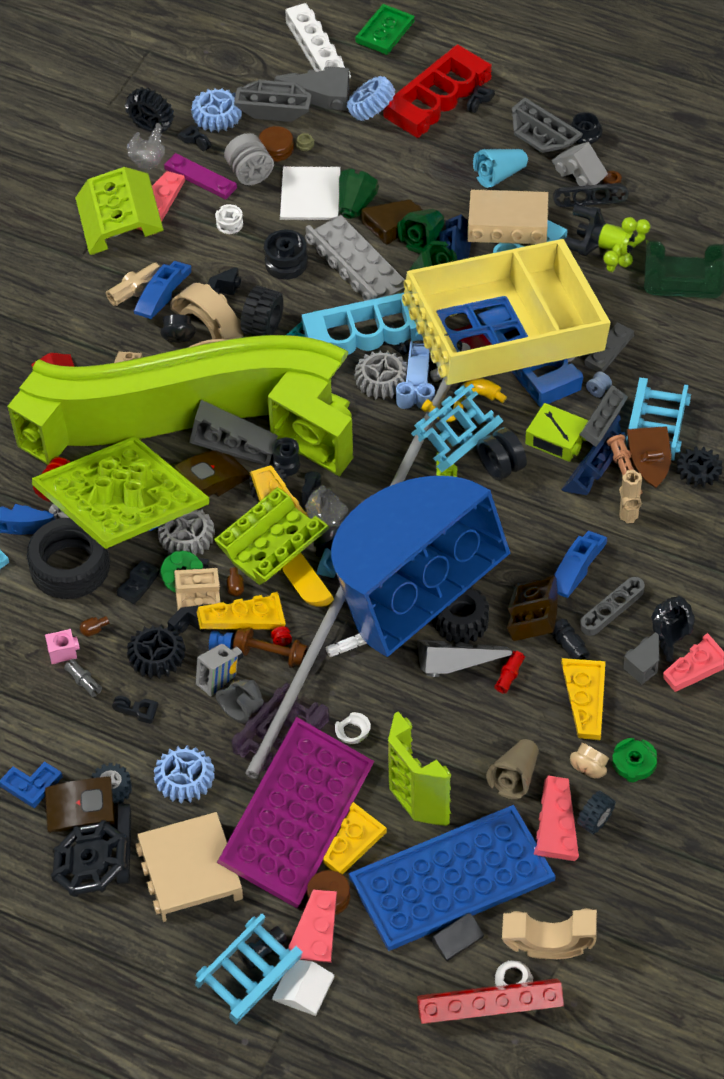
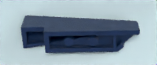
M462 214L446 220V230L440 232V241H445L449 245L447 248L449 250L453 249L456 252L457 260L469 258L472 243L468 242L469 220Z
M619 415L615 417L600 443L596 447L594 445L591 447L562 487V491L587 495L591 490L594 479L598 480L602 477L614 456L611 446L607 444V440L616 435H624L626 440L625 432H621L619 421L621 420Z

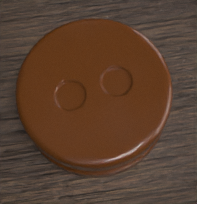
M272 126L264 129L259 134L258 138L274 162L283 161L292 155L294 150L293 135L288 129Z
M326 870L315 874L310 879L307 886L308 901L313 890L336 891L335 915L340 914L347 908L350 902V885L344 875L336 871Z

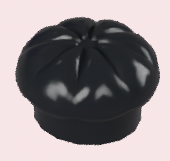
M582 112L576 114L573 122L570 124V126L583 133V136L576 141L578 144L587 142L593 144L601 138L602 126L598 118L591 113Z
M175 314L163 318L164 327L161 329L160 334L167 342H187L196 334V327L191 324V318L187 315Z

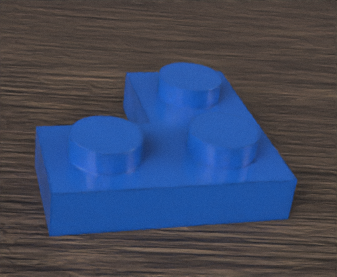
M45 761L31 777L13 766L0 780V787L35 808L46 796L45 788L56 785L63 776L61 771Z

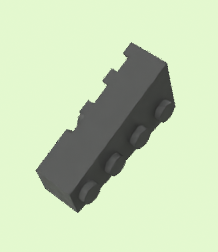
M201 400L194 420L190 443L269 466L273 454L272 447L278 435Z

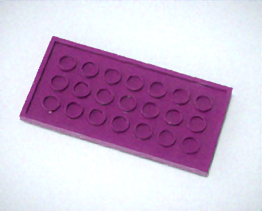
M296 717L216 863L297 908L307 891L310 879L316 874L374 761Z

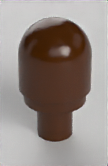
M233 567L230 568V576L227 577V591L231 596L237 597L244 591V581L242 576L238 574V568Z
M107 616L100 619L91 617L84 620L80 624L81 634L86 637L98 634L102 631L101 627L110 624Z

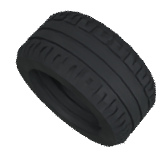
M60 518L43 525L34 533L27 546V560L31 578L39 590L51 597L59 599L84 597L94 592L103 584L110 570L108 548L102 547L71 518ZM67 547H78L90 554L84 564L73 569L59 570L47 563L49 557L54 552Z

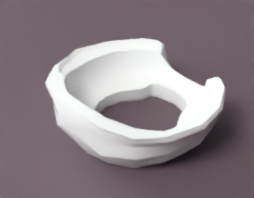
M356 712L350 713L349 717L341 722L337 721L335 724L337 737L347 744L361 742L367 738L371 729V723L368 718ZM352 723L360 727L361 735L357 738H349L344 733V727Z
M507 961L498 967L495 974L496 986L508 985L503 980L504 974L509 968L521 970L523 978L519 983L533 982V976L529 968L520 961Z

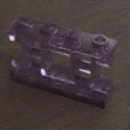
M285 683L282 688L279 687L271 700L261 706L259 713L248 720L246 727L241 732L235 734L232 739V749L235 755L240 754L244 758L249 751L257 753L260 745L252 739L256 734L261 739H264L290 684ZM295 700L284 725L291 728L295 718L300 715L306 719V723L321 730L329 721V708L323 704L319 706L318 703L314 702L307 709ZM287 733L281 739L276 738L273 744L275 748H280ZM269 752L263 771H267L275 757L271 752Z

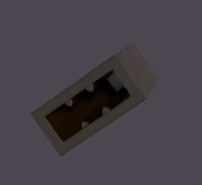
M411 199L362 209V224L387 245L399 238L397 223L408 213L421 211L422 208Z

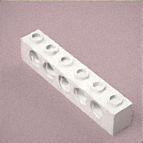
M306 3L285 9L286 23L315 72L322 71L325 67H344L341 56L336 54L335 46L330 44L327 33L322 31L321 23L316 21L313 10L309 9Z

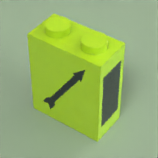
M544 403L526 430L525 444L570 462L573 456H577L580 452L582 442L587 441L579 434L588 420Z

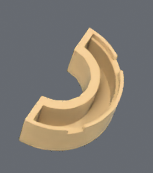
M193 283L172 299L171 310L180 315H196L208 327L212 339L230 340L243 337L241 320L236 317L228 305L225 296L215 292L208 284Z
M588 908L573 911L570 919L558 923L536 921L529 917L527 913L519 911L503 913L502 939L504 943L516 952L519 949L526 951L529 957L540 959L572 958L583 954V949L587 947L591 949L596 942L597 910Z

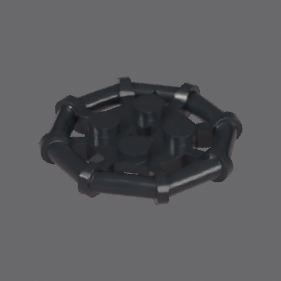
M101 820L99 823L74 826L72 832L53 849L54 863L51 879L66 889L70 896L77 897L79 894L103 892L121 870L126 869L127 835L121 834L107 820ZM105 834L112 837L108 841L102 839ZM76 842L77 844L72 848L71 845ZM117 847L116 858L111 857L112 849ZM90 853L93 855L91 859L84 860ZM63 857H66L65 865H63ZM71 873L74 875L72 881H69L65 876ZM93 879L95 881L93 883L82 884L83 880Z

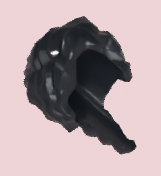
M681 596L666 599L656 606L651 616L653 631L659 634L661 649L666 657V661L670 663L674 662V643L682 640L686 635H691L694 630L695 616L691 605Z

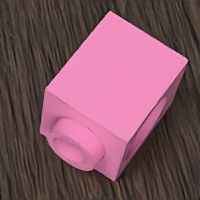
M71 629L45 635L51 664L77 659L76 650L80 648L77 636L72 637Z

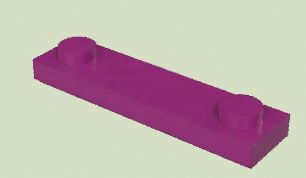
M175 153L164 164L165 170L184 175L185 180L225 200L237 189V183Z

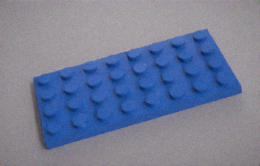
M512 805L349 873V879L389 952L443 929L468 913H471L472 916L551 883L555 881V874L544 856L534 855L537 844L517 809Z

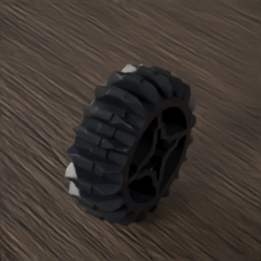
M143 87L140 89L136 88L127 97L125 111L129 114L128 118H131L133 120L132 123H136L138 128L141 127L143 130L153 131L156 134L157 132L163 133L171 126L174 110L171 108V104L167 103V98H163L161 94L156 93V90L151 91L150 88L145 89Z
M152 624L151 628L148 629L144 626L143 632L137 630L136 636H131L130 642L127 645V658H129L131 667L134 668L136 673L140 672L142 677L148 674L150 679L154 675H157L160 679L163 674L169 677L170 671L176 673L177 667H181L182 660L185 658L186 648L183 638L179 636L177 630L172 631L170 626L164 629L162 624L159 627H155Z

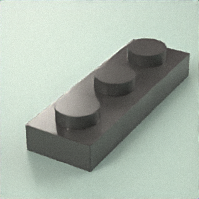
M617 322L608 333L605 350L591 353L585 360V366L597 372H604L633 338L634 330Z

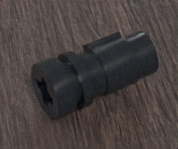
M567 619L557 621L554 632L550 634L558 644L562 645L570 658L586 660L590 653L586 649L584 641L578 634H575L574 628L571 627Z
M275 926L270 931H267L281 945L287 941L286 935L280 927ZM259 936L255 938L256 941H250L247 944L263 960L265 956L274 952ZM240 950L237 951L239 958L248 969L251 970L256 967Z

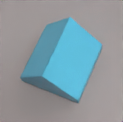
M326 548L319 563L317 574L334 578L336 572L332 563L331 551Z

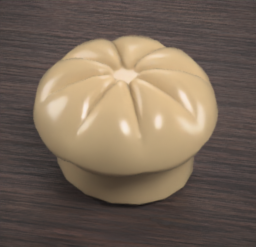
M581 743L578 751L571 753L570 762L580 773H584L591 778H601L607 773L605 766L609 757L592 747Z

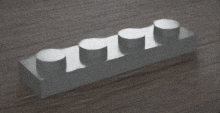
M611 385L579 435L596 447L621 410L628 396Z

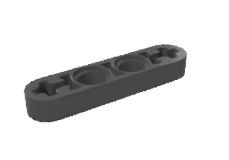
M639 577L627 579L585 614L581 619L580 628L582 633L593 636L605 628L644 594V581ZM616 597H623L626 601L624 603H617L614 599ZM602 609H608L611 614L603 616L599 612Z

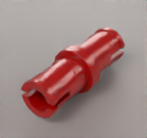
M513 651L506 665L502 667L501 676L494 686L498 692L506 694L512 681L517 678L518 670L525 659L523 653Z

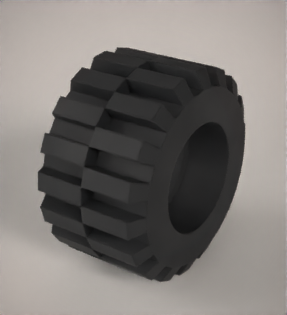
M259 285L251 290L246 298L241 314V330L244 334L266 336L275 333L283 313L284 301L282 293Z
M470 587L435 617L436 630L440 631V636L442 638L446 636V640L449 642L454 640L455 644L458 642L469 644V640L475 642L477 641V636L481 638L484 635V631H487L489 624V603L486 601V596L481 595V591L478 589L473 590V587ZM456 612H467L471 615L467 617H457L453 614Z

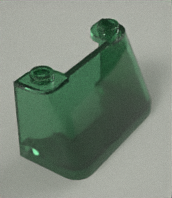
M646 240L644 288L646 292L652 295L717 298L721 296L724 291V244H711L706 248L704 258L665 256V246L661 242Z

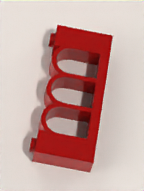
M457 44L393 96L392 101L384 108V118L414 137L419 138L430 129V125L439 121L441 111H450L457 106L458 97H467L473 93L475 86H482L484 83L489 82L492 76L491 64ZM452 71L466 81L453 80L446 74ZM435 85L449 95H438L429 90V88ZM418 99L431 107V109H420L413 105L412 102Z

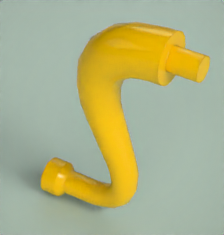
M484 378L468 380L462 384L465 387L473 384V392L476 391L478 395H482L491 401L496 398L503 403L507 396L500 392L501 387ZM464 395L458 401H456L454 403V408L459 405L462 409H464V406L461 402L465 400L467 397ZM427 399L422 405L421 410L430 413L436 407L433 405V402ZM452 415L446 422L455 421L456 417Z

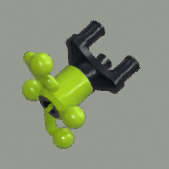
M576 203L573 208V216L582 217L589 221V225L580 223L578 228L585 229V231L577 229V235L585 236V238L580 241L566 236L564 241L569 250L576 251L582 256H587L596 248L609 250L604 255V262L607 265V271L613 272L617 264L625 268L632 264L633 257L630 251L644 241L646 233L649 232L651 227L647 220L641 219L636 222L632 217L625 218L621 224L622 227L605 223L600 208L594 206L590 208ZM635 230L638 233L637 237L633 233Z

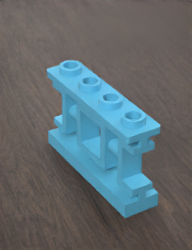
M470 384L468 387L462 385L454 392L456 395L454 398L449 396L441 403L443 407L440 410L436 407L428 413L430 418L428 420L421 419L414 425L417 429L411 433L413 437L416 434L418 435L419 442L427 437L440 452L433 459L439 461L440 464L437 467L441 472L453 465L473 448L480 439L486 437L503 422L499 415L496 417L492 415L494 413L492 410L484 415L472 399L478 393L476 391L473 392V384ZM465 395L467 397L461 402L468 410L467 412H464L459 405L454 409L450 407L462 396ZM452 415L456 417L466 430L459 437L446 423V420ZM437 417L441 419L435 424L441 432L439 435L433 427L428 431L424 430ZM473 417L479 425L486 420L487 424L473 435L471 432L477 427L471 421V418ZM446 439L453 447L460 443L461 446L448 457L445 456L451 450L444 442Z

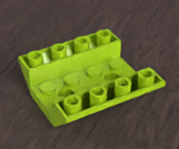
M123 167L88 179L75 197L90 255L108 249L106 238L139 227L142 228L145 237L164 231L148 173ZM115 187L113 190L107 191L109 188ZM122 215L121 217L114 219L115 216Z
M277 487L214 540L237 568L261 585L326 532L329 526L317 516H314L312 519L307 517L294 506L291 497Z
M399 712L394 713L388 738L389 789L414 821L447 826L450 824L451 774L446 766H441L438 760L422 768L420 761L411 756L413 754L411 749V742L413 741L411 737L412 725L406 717L403 718Z

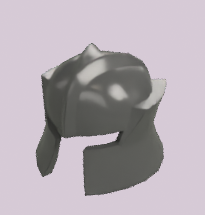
M243 679L233 681L228 688L219 690L216 693V700L221 709L233 720L242 724H246L250 715L261 711L264 705L259 686L255 680Z

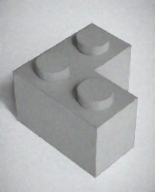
M589 142L566 148L552 160L557 172L562 177L573 174L579 186L596 185L608 175Z

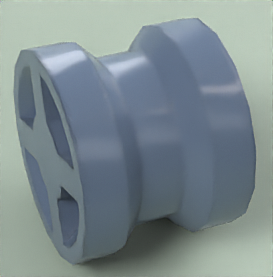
M598 371L594 374L593 379L587 382L586 387L593 396L602 397L605 390L611 387L612 381L607 374Z

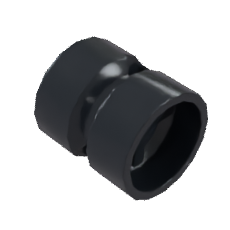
M288 437L276 440L272 447L274 468L278 466L279 470L283 469L286 476L296 474L300 469L299 444L296 440Z

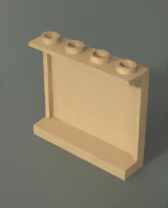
M471 190L468 242L519 244L547 242L548 192Z
M217 812L138 834L139 843L135 844L138 857L143 856L142 870L144 876L149 875L150 881L147 882L150 895L155 894L156 900L153 901L156 914H161L163 922L166 921V914L230 895L233 896L234 902L243 899L242 886L238 875L216 863L227 844Z

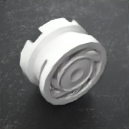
M229 204L221 206L220 210L216 211V224L219 231L225 234H234L242 229L243 216L239 207Z

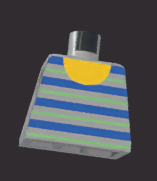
M220 644L197 657L196 685L211 697L235 677L237 662L243 658L242 651L238 647L231 650L226 645Z

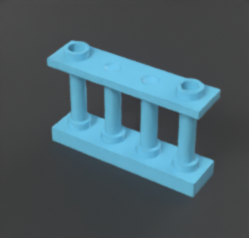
M639 378L629 429L667 426L668 433L674 434L673 442L670 441L671 460L674 461L675 454L680 453L682 441H679L685 405H690L691 394L688 393V385L684 384L682 394L650 390L651 388L647 387L648 379ZM655 398L680 402V408L675 410L650 406L644 403L645 399ZM648 413L677 418L676 426L644 421L641 415ZM627 436V438H626V447H627V450L630 451V449H629V443H628V436Z
M263 914L258 918L252 917L245 925L247 929L208 968L204 966L196 974L195 986L200 988L206 982L231 1006L229 1018L235 1024L302 957L303 952L297 946L292 950L289 948L286 950L261 926L265 920ZM254 932L280 956L279 959L281 961L275 967L273 965L269 966L245 943ZM237 949L263 972L265 978L259 984L257 982L253 983L228 959ZM221 965L247 989L248 995L243 1000L240 998L236 999L212 976Z

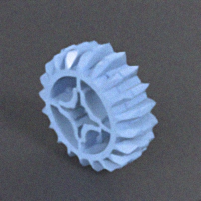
M374 77L372 80L363 83L361 87H358L353 92V95L350 96L347 102V108L357 120H368L377 113L379 114L381 110H384L389 105V102L392 101L395 95V89L386 77Z
M214 88L211 91L207 89L206 93L201 92L200 96H196L192 104L191 112L194 122L198 124V127H203L204 130L210 129L211 132L213 130L219 132L221 129L226 131L228 127L233 128V125L238 124L242 116V110L234 106L236 94L231 93L230 90L224 91L223 88L220 90Z
M187 745L185 749H181L178 746L177 751L169 748V755L162 753L161 760H157V767L154 769V781L157 789L163 793L165 798L170 796L172 802L178 798L180 803L184 799H188L191 803L193 797L198 800L200 799V793L207 794V788H211L215 776L213 773L214 765H212L209 756L206 757L204 751L198 753L196 747L190 750ZM201 773V775L199 776V778H198L197 780L193 781L195 778L198 777V774Z

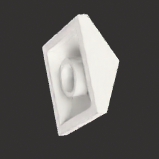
M299 960L282 977L272 999L273 1001L316 1016L334 979V974L313 961Z

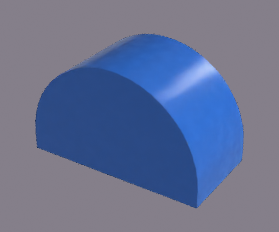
M453 476L419 477L394 484L375 493L360 503L344 519L335 534L331 549L332 563L359 634L370 647L386 657L391 655L510 554L491 491L473 481Z

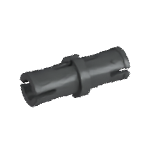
M75 659L70 660L73 664L72 666L69 662L65 664L64 669L75 678L78 686H82L91 697L97 696L94 691L100 694L102 687L91 677V673L88 670H84Z

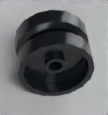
M283 229L273 232L266 238L264 242V260L266 270L271 276L289 280L297 278L304 273L308 264L307 243L299 232Z
M503 427L495 431L493 436L488 435L477 442L480 460L486 471L495 480L501 481L508 477L511 472H518L527 465L526 454L521 442L513 431L507 427Z

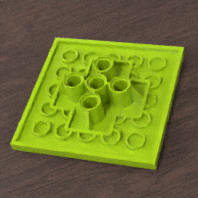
M136 436L32 478V485L105 549L209 504V497Z

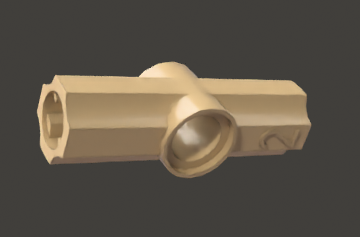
M155 262L137 273L133 271L127 273L121 283L106 291L109 302L113 306H117L133 295L140 297L149 281L160 269V266Z
M628 470L623 475L622 486L619 489L621 495L619 515L620 519L626 523H634L639 516V508L642 505L640 498L642 476L641 473H637L635 470Z

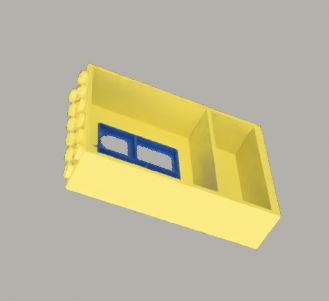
M564 239L407 271L406 280H404L405 291L402 295L403 305L407 306L410 318L414 320L419 335H422L424 346L426 349H429L432 362L436 363L439 376L444 379L446 385L605 350L611 322ZM502 304L506 307L512 318L508 321L483 326L478 321L474 310ZM465 313L473 328L454 331L449 329L444 321L450 315ZM512 327L518 329L522 339L500 343L495 333L498 330ZM480 334H486L492 343L489 346L462 352L457 348V342L460 339Z

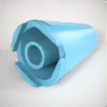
M482 149L475 153L473 159L474 171H478L479 174L477 180L486 188L493 187L525 168L528 156L521 149Z

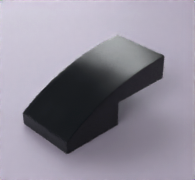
M142 560L130 571V578L117 589V596L135 604L153 584L160 573V569Z

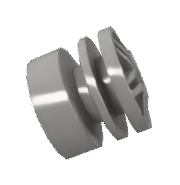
M252 133L239 135L226 146L224 152L225 160L242 184L254 185L260 183L272 172L274 160L257 135Z

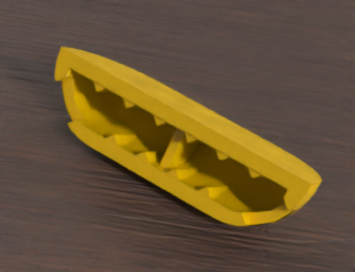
M301 552L282 568L299 595L309 605L325 607L334 601L329 590Z

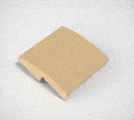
M217 568L176 570L174 572L177 611L181 607L220 603Z

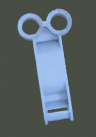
M410 341L406 382H401L396 387V403L400 408L408 409L417 404L421 409L427 399L432 402L435 396L433 385L428 383L430 351L425 348L424 343H413V341Z

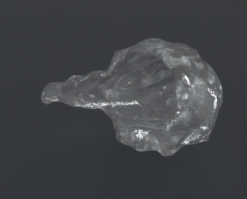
M156 123V128L149 137V140L141 139L140 132H137L127 143V155L140 169L150 170L161 164L165 146L160 144L162 126L159 123Z
M324 485L313 491L305 506L310 519L317 516L329 528L338 527L342 518L348 514L347 506L340 501V498L334 494L331 488H326Z

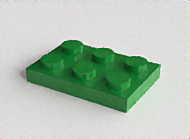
M382 4L355 37L356 43L388 55L415 22V16Z

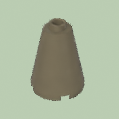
M522 739L489 767L486 773L489 786L498 789V794L508 799H520L529 790L539 753L537 745L531 740Z

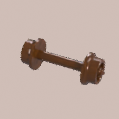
M251 627L248 629L239 628L233 638V648L238 647L242 651L243 656L249 653L251 647L289 657V668L294 666L300 667L309 649L307 645L300 643L298 639L294 641L292 648L253 639L254 631Z

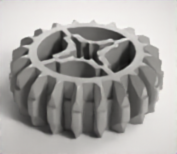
M380 350L375 354L372 351L370 356L365 355L363 359H359L358 365H356V385L368 397L373 395L375 400L378 397H382L384 400L386 396L392 399L393 394H396L397 385L401 382H406L408 365L403 361L402 357H397L396 353L391 355L389 351L382 353Z
M203 509L198 512L194 510L158 528L159 542L164 551L171 553L188 551L194 555L196 553L203 555L204 549L209 550L210 544H213L214 523L210 520L209 514L204 513Z

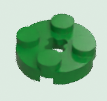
M173 552L164 560L161 566L162 581L166 588L173 593H176L174 572L177 568L185 567L186 570L203 569L202 562L191 552Z
M624 739L614 749L612 755L613 767L628 782L645 779L656 770L657 752L653 745L646 740ZM630 757H639L640 759L638 762H632Z

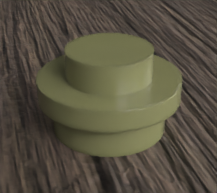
M300 134L295 141L296 147L301 151H308L314 147V139L310 134Z

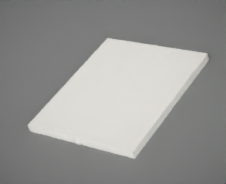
M283 167L280 220H333L338 217L340 167Z

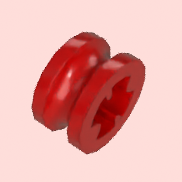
M277 627L271 632L273 644L286 646L292 641L288 627Z

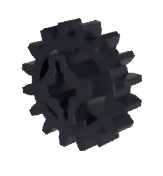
M695 446L694 451L686 449V454L681 453L680 459L677 461V474H680L681 480L687 479V485L692 482L694 487L701 484L705 488L706 483L712 486L713 481H718L719 475H722L723 467L722 460H719V454L713 455V450L711 449L707 452L705 447L698 450L697 446Z

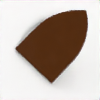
M664 426L627 429L633 465L637 472L641 473L642 478L656 488L664 480L670 468L671 447L668 428Z

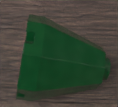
M351 168L341 171L339 176V211L343 217L353 219L362 213V209L366 208L378 193L379 185H377L378 180L364 171L356 174L355 169Z
M435 209L408 213L397 223L399 239L408 244L406 247L409 251L421 253L428 243L437 240L444 226V216L439 210Z
M431 241L415 260L410 270L458 261L456 252L453 249L449 250L447 248L449 245L445 241Z

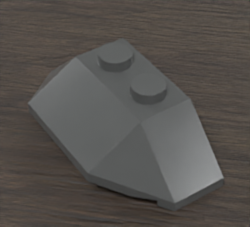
M257 80L244 87L237 88L234 106L254 119L292 122L309 112L312 96L297 83Z
M523 98L512 107L514 135L542 153L570 147L583 136V133L527 98Z

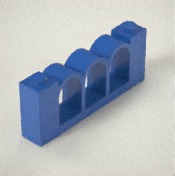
M502 304L477 315L478 321L483 326L512 319L506 307ZM514 327L495 332L500 343L522 339V337L519 335L509 340L505 338L503 334L517 329ZM484 334L485 337H486V338L489 340V342L491 343L489 337H488L486 334ZM568 359L511 371L539 407H542L544 403L549 404L580 391L582 388L583 374L572 363L568 365ZM547 365L559 368L540 377H537L533 372Z

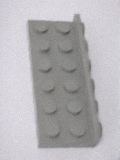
M341 215L316 229H313L310 225L306 226L305 239L307 243L314 246L318 254L324 257L329 265L339 272L343 280H347L351 284L352 289L358 292L364 301L404 293L405 279Z

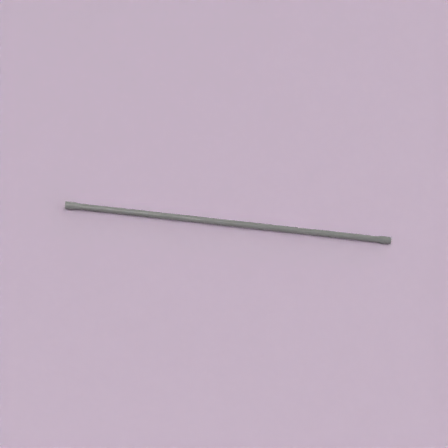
M462 343V351L470 350L468 344ZM444 379L432 401L433 405L439 409L452 385H446ZM429 412L426 413L424 417L425 420H428L430 418L428 416ZM434 421L427 425L424 430L428 431ZM415 435L390 486L405 480L425 439L419 442L418 435ZM341 585L256 755L246 771V775L252 779L259 777L266 763V758L346 599Z

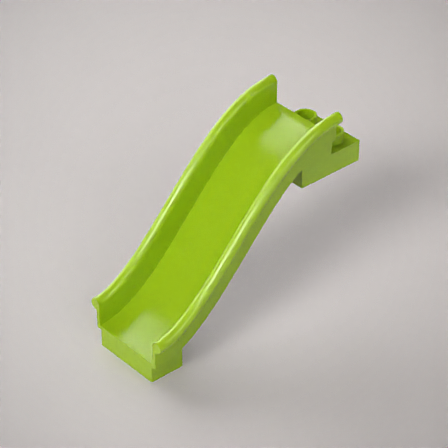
M266 335L230 339L143 358L95 366H59L39 359L33 366V372L19 387V393L7 406L17 447L47 465L50 464L54 457H59L67 445L95 446L114 444L133 436L143 439L193 428L201 400L239 418L269 415L270 432L278 435L277 440L285 437L296 440L299 444L301 455L339 477L353 459L352 415L347 409L350 401L331 393V378L347 358L348 351L322 340L302 336Z

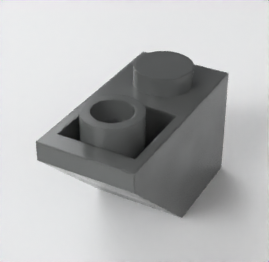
M655 632L650 637H645L639 646L635 649H630L624 656L623 669L641 685L658 673L659 634Z

